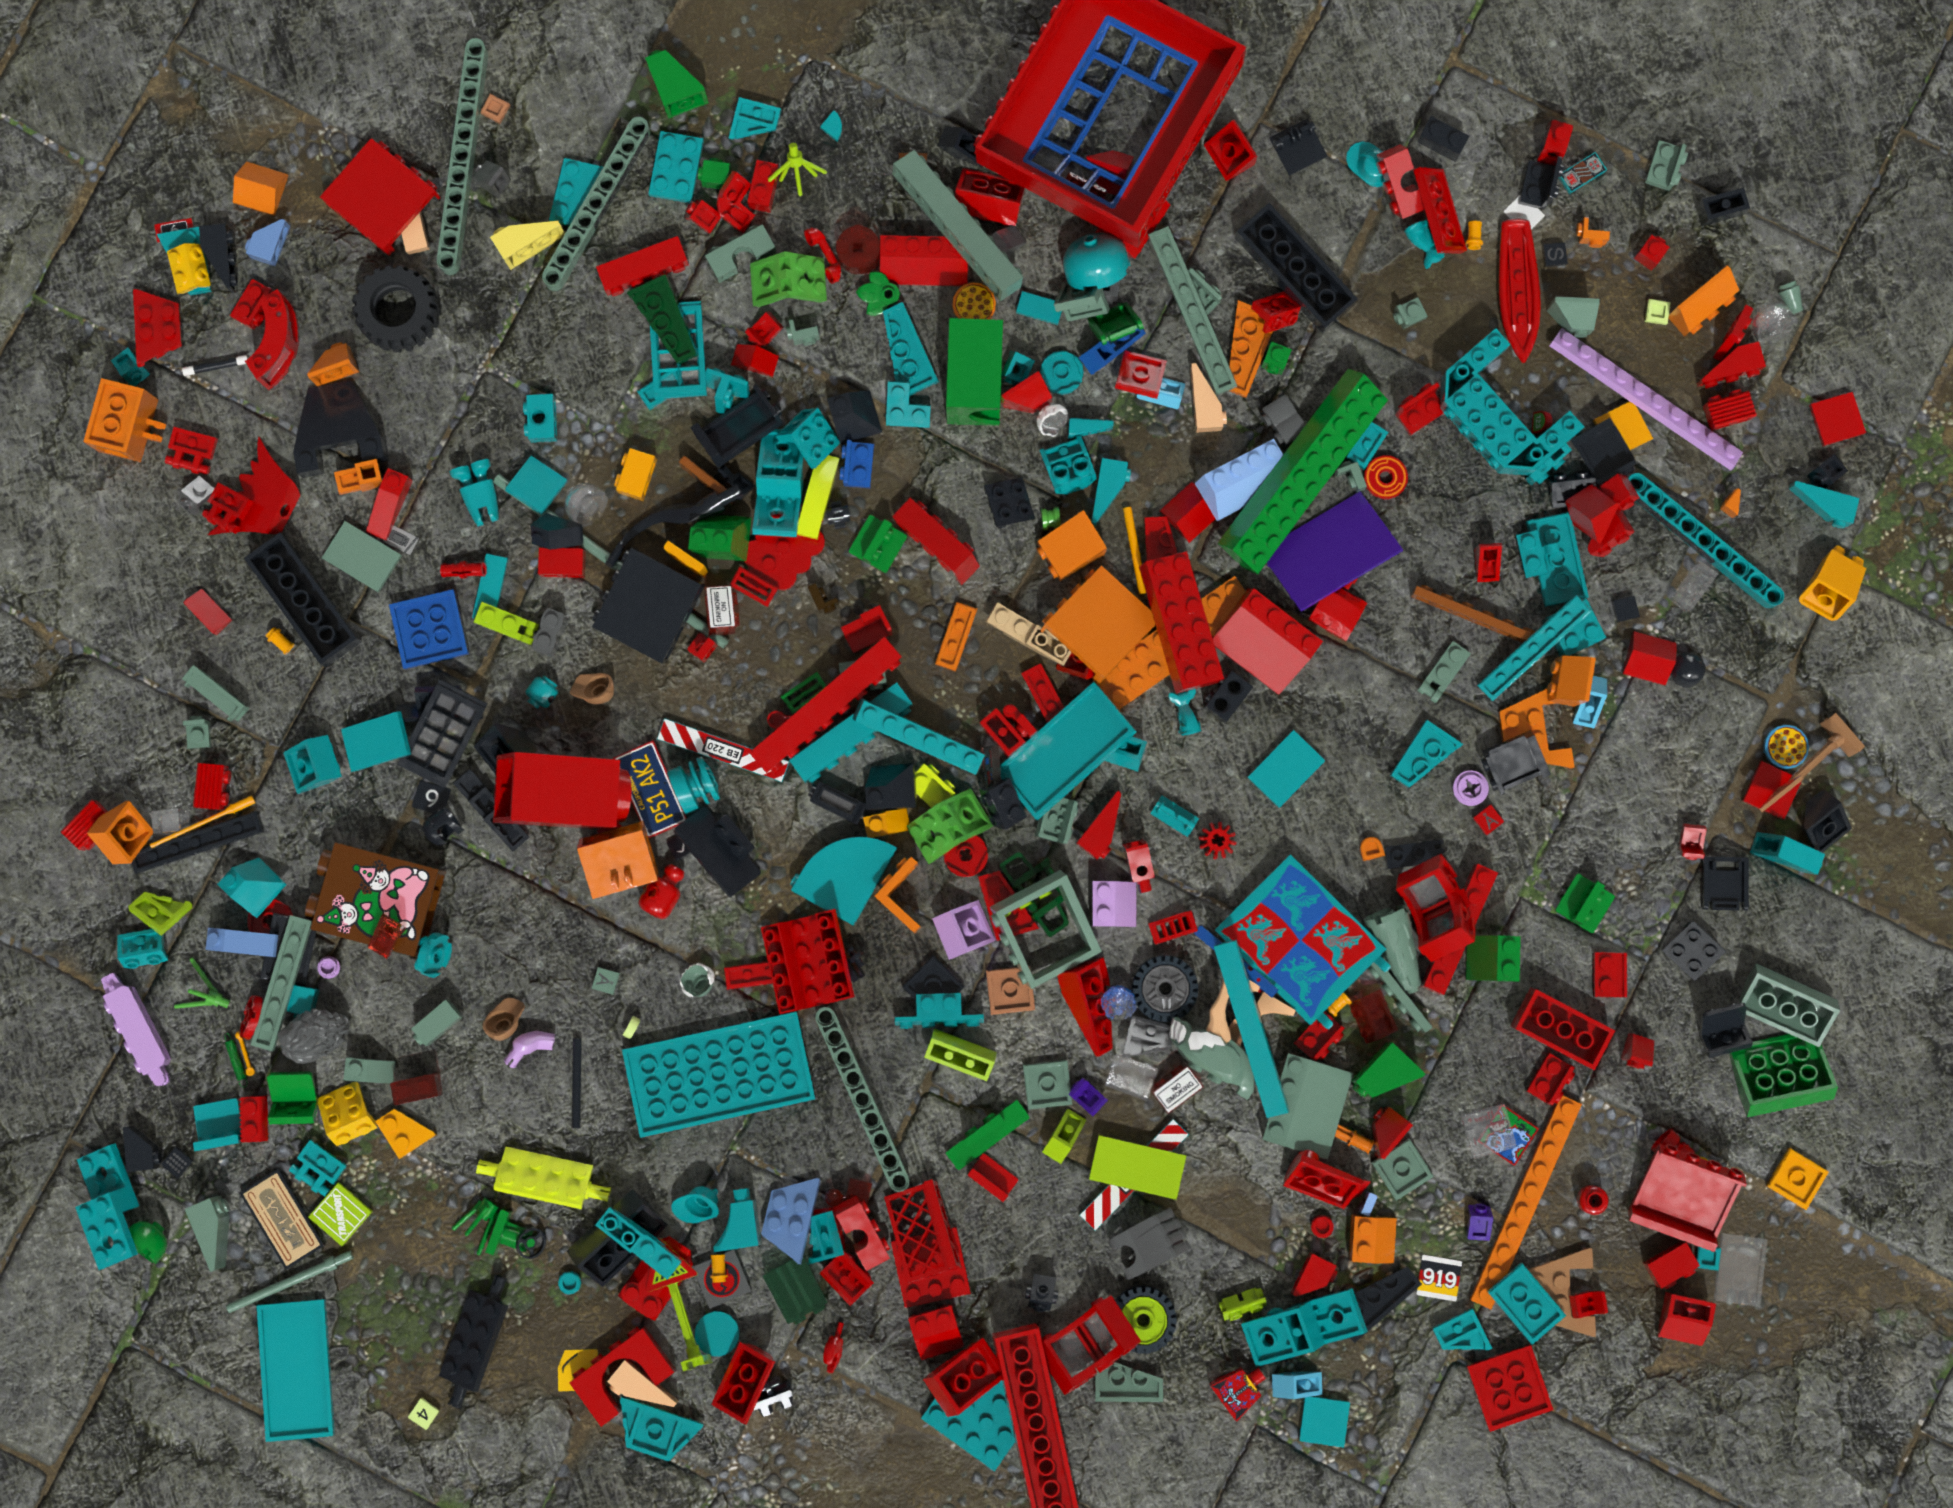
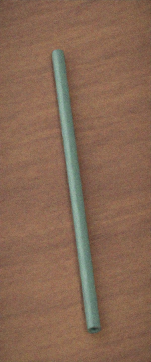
M498 474L493 483L505 491L510 481L501 474ZM521 502L523 505H525L526 507H528L530 510H532L533 512H535V513H536L537 515H539L540 517H541L542 515H544L545 513H548V514L557 516L555 513H553V512H552L551 510H549L548 508H547V509L545 510V512L541 515V514H539L538 512H536L535 510H533L532 508H530L529 506H527L526 504H524L523 502ZM583 534L584 543L580 546L605 563L610 553ZM617 560L612 569L615 571L620 570L623 562ZM691 613L687 623L724 649L729 639L722 634H715L709 629L706 622Z

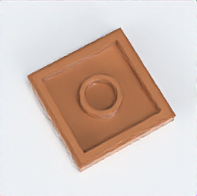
M1018 967L986 970L991 1015L1035 1010L1033 989L1026 984H1022L1017 976V973L1020 972Z

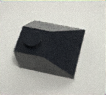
M870 391L847 392L827 398L840 445L847 444V439L853 442L882 433Z
M499 723L493 724L474 746L495 775L497 755L512 752L536 753L538 750L525 732Z
M915 763L871 767L865 786L866 810L881 811L917 808Z
M1821 790L1806 803L1804 829L1813 849L1823 853L1852 829L1842 803L1826 790Z

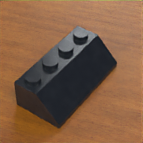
M633 1189L613 1207V1209L628 1217L655 1237L668 1226L666 1221ZM595 1225L567 1250L575 1265L602 1287L636 1256L633 1252L630 1253Z

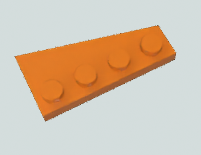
M1238 300L1229 368L1237 388L1229 390V392L1247 398L1272 332L1265 334L1262 331L1265 320L1260 318L1251 309L1252 305Z

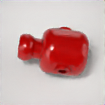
M668 864L664 869L662 878L658 877V881L648 883L643 887V891L638 899L639 907L658 919H666L681 896V892L676 885L684 878L685 872L673 864Z

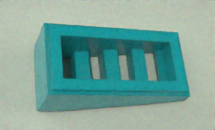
M1071 418L1069 420L1068 439L1077 438L1080 435L1082 437L1110 431L1113 429L1114 421Z

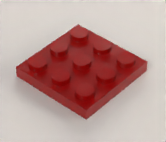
M957 1227L951 1228L962 1268L954 1271L950 1270L910 1284L907 1283L896 1240L891 1241L905 1308L971 1294ZM928 1233L923 1244L933 1249L937 1242L936 1235ZM923 1234L911 1236V1238L919 1242ZM908 1239L904 1246L905 1253L912 1256L918 1244ZM921 1247L916 1259L926 1263L932 1251ZM935 1254L929 1266L934 1269L943 1267L942 1257ZM914 1261L910 1268L912 1277L919 1275L924 1265Z
M1530 1344L1466 1366L1489 1432L1554 1410Z

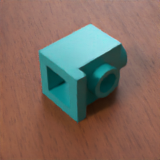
M1010 350L1008 360L1001 373L1002 376L1006 377L1004 381L1016 386L1027 379L1035 360ZM1014 365H1017L1018 371L1016 373L1012 372Z

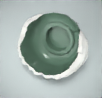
M701 963L690 965L689 969H685V972L682 973L679 979L682 991L689 997L707 995L712 989L714 982L713 970Z

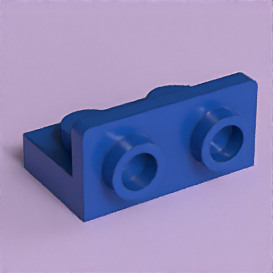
M847 439V445L842 447V458H845V467L840 468V480H843L844 486L870 489L874 444L852 442V440Z

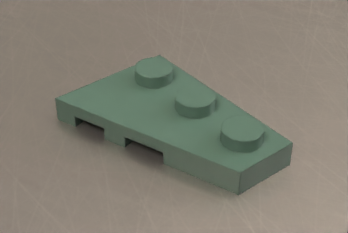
M1115 1362L1103 1372H1098L1095 1375V1402H1163V1379Z

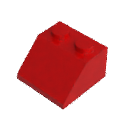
M952 1303L908 1316L921 1360L964 1347Z

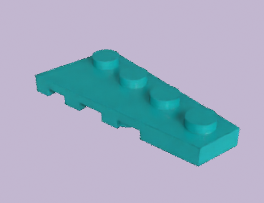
M901 302L884 310L883 315L889 339L895 381L910 382L909 396L938 383V377L905 304Z

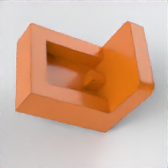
M1584 217L1576 227V236H1579V244H1589V247L1592 248L1605 246L1609 241L1610 231L1588 230L1589 217Z

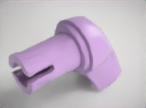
M542 1031L521 1034L513 1040V1048L504 1058V1062L508 1065L514 1059L509 1067L515 1068L524 1055L530 1054L537 1049L552 1050L555 1034Z

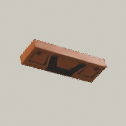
M683 456L679 461L682 469L711 492L716 490L719 494L726 490L723 485L686 456ZM736 500L728 503V505L732 507Z

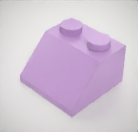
M1092 881V927H1136V882Z
M979 900L950 910L932 919L949 960L995 941Z

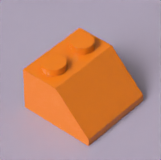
M1560 656L1555 658L1550 668L1552 680L1547 688L1548 702L1572 707L1589 702L1596 658L1581 656Z
M128 800L100 816L87 834L112 864H131L155 831Z
M1351 1215L1349 1260L1351 1262L1374 1264L1394 1263L1397 1218Z

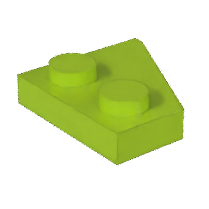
M144 892L128 906L132 914L161 936L193 908L192 903L189 901L181 903L173 901L170 897H159Z

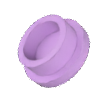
M326 956L319 961L318 972L324 978H334L340 972V963L335 957Z

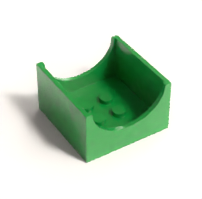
M949 318L946 396L947 424L999 426L1003 320Z

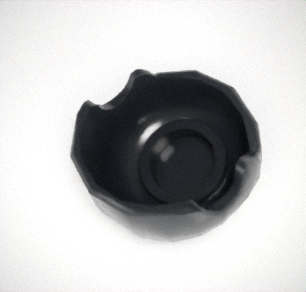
M1683 652L1676 657V663L1670 676L1675 684L1683 688H1692L1704 677L1706 666L1702 657L1693 652Z

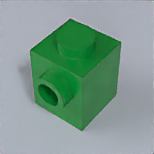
M717 158L704 160L703 167L699 166L698 180H701L702 187L721 189L731 174L730 163H724L721 159Z
M1271 341L1261 367L1271 374L1282 375L1292 349Z

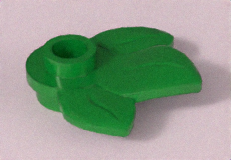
M870 272V283L859 287L856 294L860 299L869 303L867 315L876 316L882 314L888 308V305L898 301L900 290L895 284L889 283L885 274ZM886 290L892 291L893 296L891 298L885 296Z

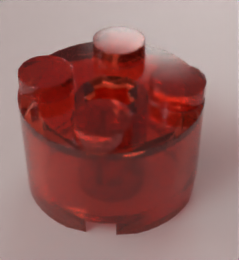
M862 225L849 227L840 234L836 243V251L842 268L851 274L863 275L873 271L880 260V243L876 234L871 229ZM856 248H858V249L862 248V251H863V252L860 253L859 251H857V252L855 253V249H856Z

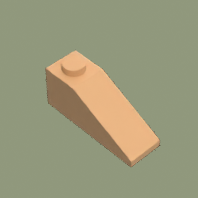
M1193 363L1190 367L1195 433L1222 431L1223 424H1227L1226 411H1222L1220 401L1197 364Z
M625 1359L607 1381L610 1384L609 1388L617 1395L623 1394L626 1397L674 1407L679 1401L660 1384L656 1386L650 1377L629 1359Z

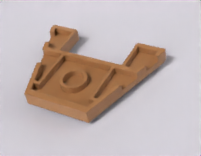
M1587 1247L1581 1251L1528 1269L1567 1315L1556 1326L1596 1337L1595 1316L1573 1318L1571 1316L1569 1298L1571 1296L1570 1269H1593L1592 1248Z

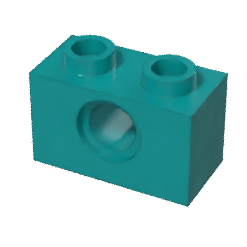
M553 394L526 395L527 402H523L524 415H527V423H524L525 437H528L531 443L556 442L557 415L555 396ZM538 414L545 415V419L541 423H535V417Z

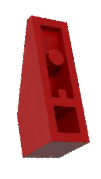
M389 468L387 469L376 496L366 533L387 541L413 480L404 474Z
M1119 791L1116 792L1076 843L1095 860H1098L1099 857L1104 859L1111 851L1109 845L1112 842L1121 798Z

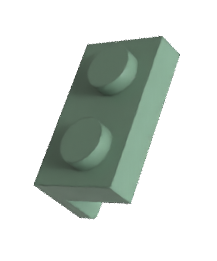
M1190 268L1188 270L1189 275L1208 316L1221 303V292L1216 286H1210L1205 281V276L1199 270L1194 271Z
M1062 798L1038 820L1035 836L1067 844L1072 835L1073 820L1078 813V801Z

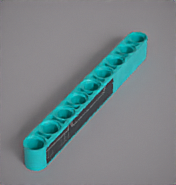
M1634 473L1628 477L1630 481L1636 480L1639 483V489L1635 490L1640 498L1635 501L1755 601L1765 608H1773L1783 602L1784 592L1778 585L1648 478L1640 473ZM1648 494H1653L1656 497L1655 504L1648 501ZM1665 508H1670L1673 511L1672 518L1665 515ZM1682 522H1687L1690 525L1689 532L1682 529ZM1699 536H1704L1707 539L1706 546L1699 543ZM1717 550H1721L1724 553V560L1716 557ZM1734 564H1738L1741 567V574L1734 572ZM1751 578H1755L1758 581V588L1751 586ZM1768 592H1772L1775 595V602L1768 600Z

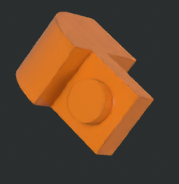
M377 459L355 463V468L334 472L339 495L372 490L379 487L382 482Z

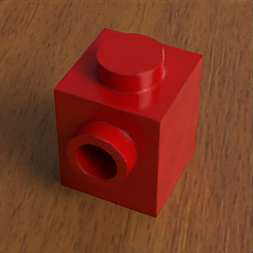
M1651 235L1634 259L1652 271L1670 247L1666 245V241L1661 237Z

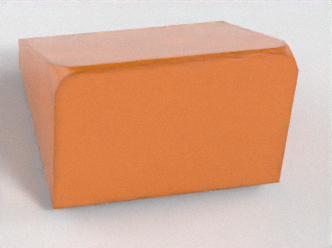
M1739 488L1733 490L1720 506V510L1731 518L1736 517L1739 513L1741 494Z

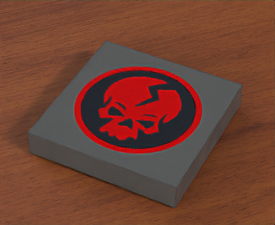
M735 1249L723 1253L725 1254V1273L728 1275L726 1282L712 1283V1278H710L712 1276L711 1259L693 1266V1269L698 1272L696 1277L709 1309L752 1291Z

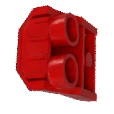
M1340 588L1320 600L1308 620L1346 642L1363 613L1367 602Z

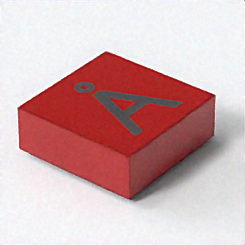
M1491 804L1472 818L1486 836L1504 823Z

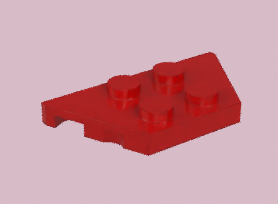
M133 289L136 362L138 367L145 366L144 362L154 357L158 359L168 351H174L182 346L179 303Z

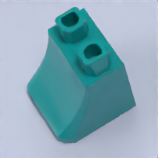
M749 1188L733 1190L735 1203H730L727 1226L720 1239L713 1246L714 1252L762 1245L756 1200H751Z

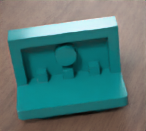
M718 368L706 369L707 387L717 390L714 397L716 412L724 414L727 408L730 409L734 396L742 399L750 396L749 383L742 376H730Z

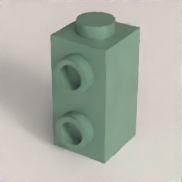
M444 1000L411 1028L414 1032L412 1036L418 1044L430 1046L464 1016L450 1000Z

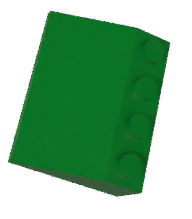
M1787 1034L1754 1041L1751 1048L1729 1053L1739 1097L1747 1117L1833 1100L1835 1098L1838 1086L1822 1044L1820 1047H1817Z

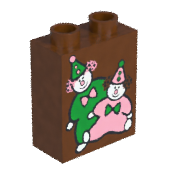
M334 843L332 851L324 849L317 866V875L325 877L321 893L312 892L305 909V918L313 920L310 929L418 957L421 939L424 936L429 937L446 871L339 843Z

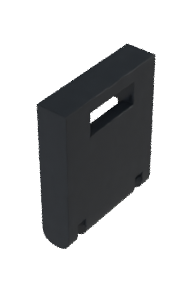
M1704 856V859H1701L1702 910H1708L1710 901L1711 910L1739 911V902H1741L1742 911H1748L1749 857ZM1716 862H1735V871L1716 870Z

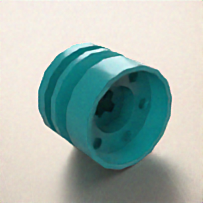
M702 756L696 758L699 769H696L693 762L690 761L688 762L690 772L687 774L681 766L667 771L672 788L685 814L699 808L697 800L699 797H702L707 805L710 804L708 793H711L715 801L720 799L716 778Z

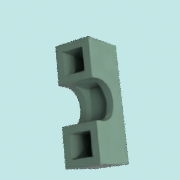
M763 224L750 227L746 230V234L740 237L738 235L733 236L727 241V244L721 247L715 246L705 255L719 283L738 274L737 267L734 264L737 254L749 252L758 261L776 253V248Z

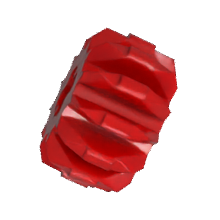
M1218 822L1217 829H1215L1213 823H1210L1209 828L1211 832L1206 828L1202 829V832L1207 837L1199 836L1198 840L1206 842L1199 847L1200 849L1208 848L1204 854L1205 856L1210 855L1212 851L1213 859L1216 860L1219 852L1222 859L1226 858L1224 850L1230 854L1233 852L1232 848L1228 845L1234 846L1237 842L1229 840V838L1234 837L1236 834L1235 832L1226 833L1230 829L1229 825L1222 830V822ZM1214 835H1217L1218 838L1222 837L1223 841L1220 843L1222 846L1218 847L1217 844L1212 843V840L1215 839Z

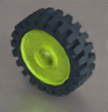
M1140 1285L1126 1289L1116 1298L1117 1305L1141 1340L1131 1352L1150 1354L1151 1352L1159 1351V1349L1167 1345L1175 1333L1177 1318L1172 1302L1163 1292L1151 1286ZM1140 1314H1147L1149 1316V1321L1146 1325H1139L1137 1323V1318Z

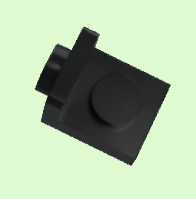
M1833 454L1810 472L1807 477L1815 486L1826 489L1848 472V470L1837 456Z

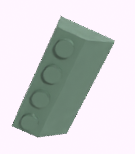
M1755 963L1745 981L1738 1004L1745 1003L1747 1007L1746 1015L1817 1047H1820L1840 1012L1837 999Z

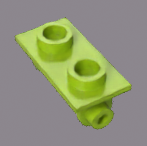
M1255 1287L1241 1292L1243 1301H1239L1237 1294L1222 1299V1302H1219L1221 1311H1224L1222 1312L1224 1321L1228 1319L1234 1321L1241 1318L1242 1314L1247 1312L1257 1313L1263 1310V1307L1267 1306L1262 1289H1256Z

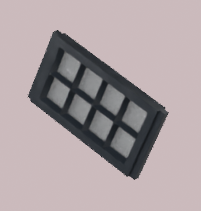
M439 679L408 741L411 755L400 758L397 765L446 788L488 703Z

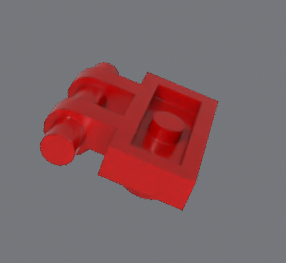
M173 427L168 448L176 452L174 457L166 456L165 464L172 465L176 469H188L195 474L203 473L208 475L210 466L204 465L202 462L204 458L213 459L218 439ZM184 454L194 455L193 462L184 460Z
M218 482L207 501L213 504L211 510L205 509L202 516L209 523L221 526L222 530L237 534L240 527L235 524L236 518L243 521L254 501ZM223 510L227 512L224 518L221 517Z
M1007 704L1004 707L1003 716L1015 722L1017 725L1015 730L1023 739L1025 737L1030 739L1037 733L1034 726L1014 705Z

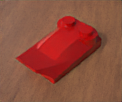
M1304 1150L1299 1152L1289 1165L1284 1177L1283 1186L1345 1209L1352 1199L1359 1197L1371 1181L1319 1161L1320 1158L1317 1153L1312 1150Z
M671 1236L662 1238L691 1267L693 1266L691 1250ZM642 1260L622 1288L618 1297L644 1316L656 1321L670 1300L671 1294L668 1286L650 1292L646 1291L651 1267Z

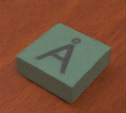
M598 967L592 989L614 995L620 973Z

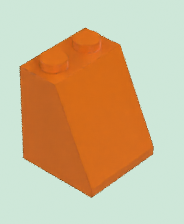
M1084 510L1040 539L1037 543L1039 547L1036 548L1041 559L1044 560L1046 558L1050 564L1048 570L1054 579L1058 577L1059 581L1064 580L1104 556L1107 550L1106 545Z

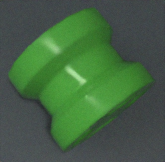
M1054 507L1052 510L1041 509L1043 531L1052 527L1056 529L1061 526L1059 507Z

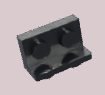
M1577 470L1574 474L1558 472L1553 474V476L1547 477V482L1550 484L1552 508L1567 507V499L1589 485L1596 486V478L1588 470Z

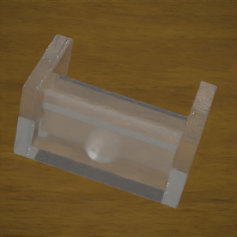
M1702 561L1697 562L1669 600L1685 612L1692 610L1719 573Z
M179 808L151 811L154 834L169 836L191 826L190 811Z

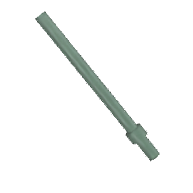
M350 1250L336 1257H328L324 1259L323 1263L227 1304V1311L231 1313L322 1272L335 1270L338 1268V1265L354 1259L353 1253Z

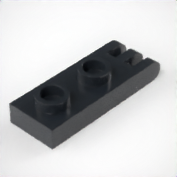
M1444 839L1384 847L1387 869L1416 866L1437 856L1439 853H1445V848L1436 849L1435 846L1444 844Z

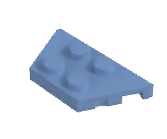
M818 1178L772 1190L761 1234L783 1253L791 1257L797 1264H801L811 1217L813 1216L821 1180Z

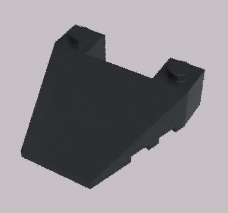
M352 380L308 388L293 450L298 475L306 478L324 474L321 450L357 443L360 446L363 462L377 459V463L389 461L385 439Z

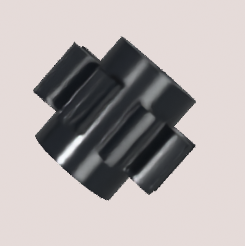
M841 501L832 502L831 508L826 509L829 525L834 524L835 529L846 528L845 522H850L848 505L842 506Z

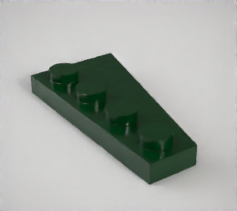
M666 274L627 292L676 363L681 364L699 356L669 277Z

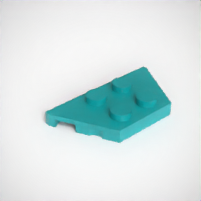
M624 1396L620 1398L627 1448L669 1462L703 1428L704 1423Z

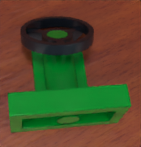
M505 1208L501 1209L485 1253L494 1256L498 1253L500 1244L516 1249L518 1254L526 1259L538 1257L546 1246L544 1233L535 1227L525 1228L509 1222L512 1211ZM541 1236V1247L534 1254L533 1248H535V1246L537 1245V1239ZM528 1249L530 1256L523 1255L521 1251L526 1252Z

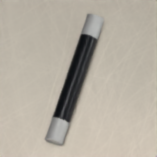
M248 355L183 367L182 371L184 376L243 365L246 364L245 360L249 357Z

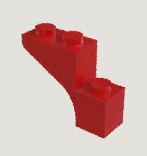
M1616 474L1600 486L1605 494L1619 503V506L1602 543H1597L1591 539L1588 545L1590 555L1604 557L1610 554L1613 547L1628 541L1629 536L1635 532L1622 510L1631 508L1634 505V501L1640 497L1628 477L1621 474Z

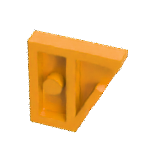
M393 1109L375 1121L399 1159L437 1135L433 1130L426 1128L397 1109Z

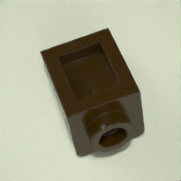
M816 583L808 586L819 613L829 614L837 609L836 606L839 605L837 598L825 603L824 600L827 599L823 588H818Z

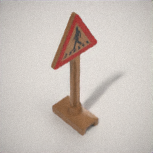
M1834 713L1830 718H1825L1820 723L1831 736L1827 743L1802 765L1787 783L1773 791L1759 808L1761 812H1764L1801 782L1833 750L1840 747L1848 757H1851L1865 747L1837 713Z

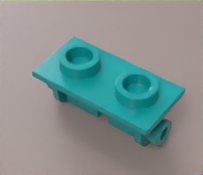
M1161 795L1150 813L1186 837L1189 836L1199 820L1198 817Z

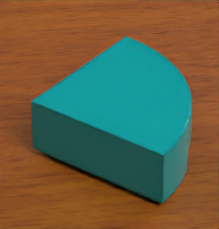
M833 110L820 126V129L837 142L841 137L842 123L839 115Z

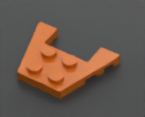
M1547 689L1498 712L1502 742L1531 730L1548 765L1569 769L1575 768L1572 748L1551 751L1548 749L1542 706L1558 703L1548 702L1549 695H1547Z

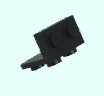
M1732 1003L1724 1008L1709 1009L1702 1014L1699 1037L1709 1058L1752 1047L1753 1042L1745 1026L1747 1009L1745 1003Z

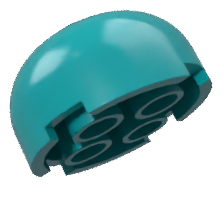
M1104 232L1090 233L1079 237L1069 245L1063 257V269L1067 283L1079 290H1084L1085 287L1097 286V289L1111 286L1127 275L1126 270L1128 266H1131L1128 252L1123 242L1116 236Z

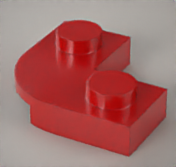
M732 171L719 191L717 208L719 214L737 231L744 233L755 216L740 203L751 187V183L738 172Z

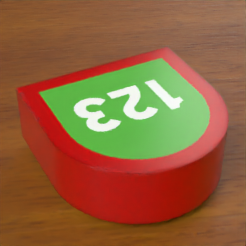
M1533 412L1532 434L1541 435L1552 426L1553 420L1549 412Z

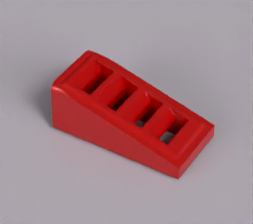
M1191 910L1148 924L1155 945L1198 931ZM1186 916L1190 929H1185L1182 917ZM1173 920H1178L1181 932L1177 933ZM1169 922L1173 935H1168L1165 923ZM1157 925L1161 926L1164 938L1159 937Z

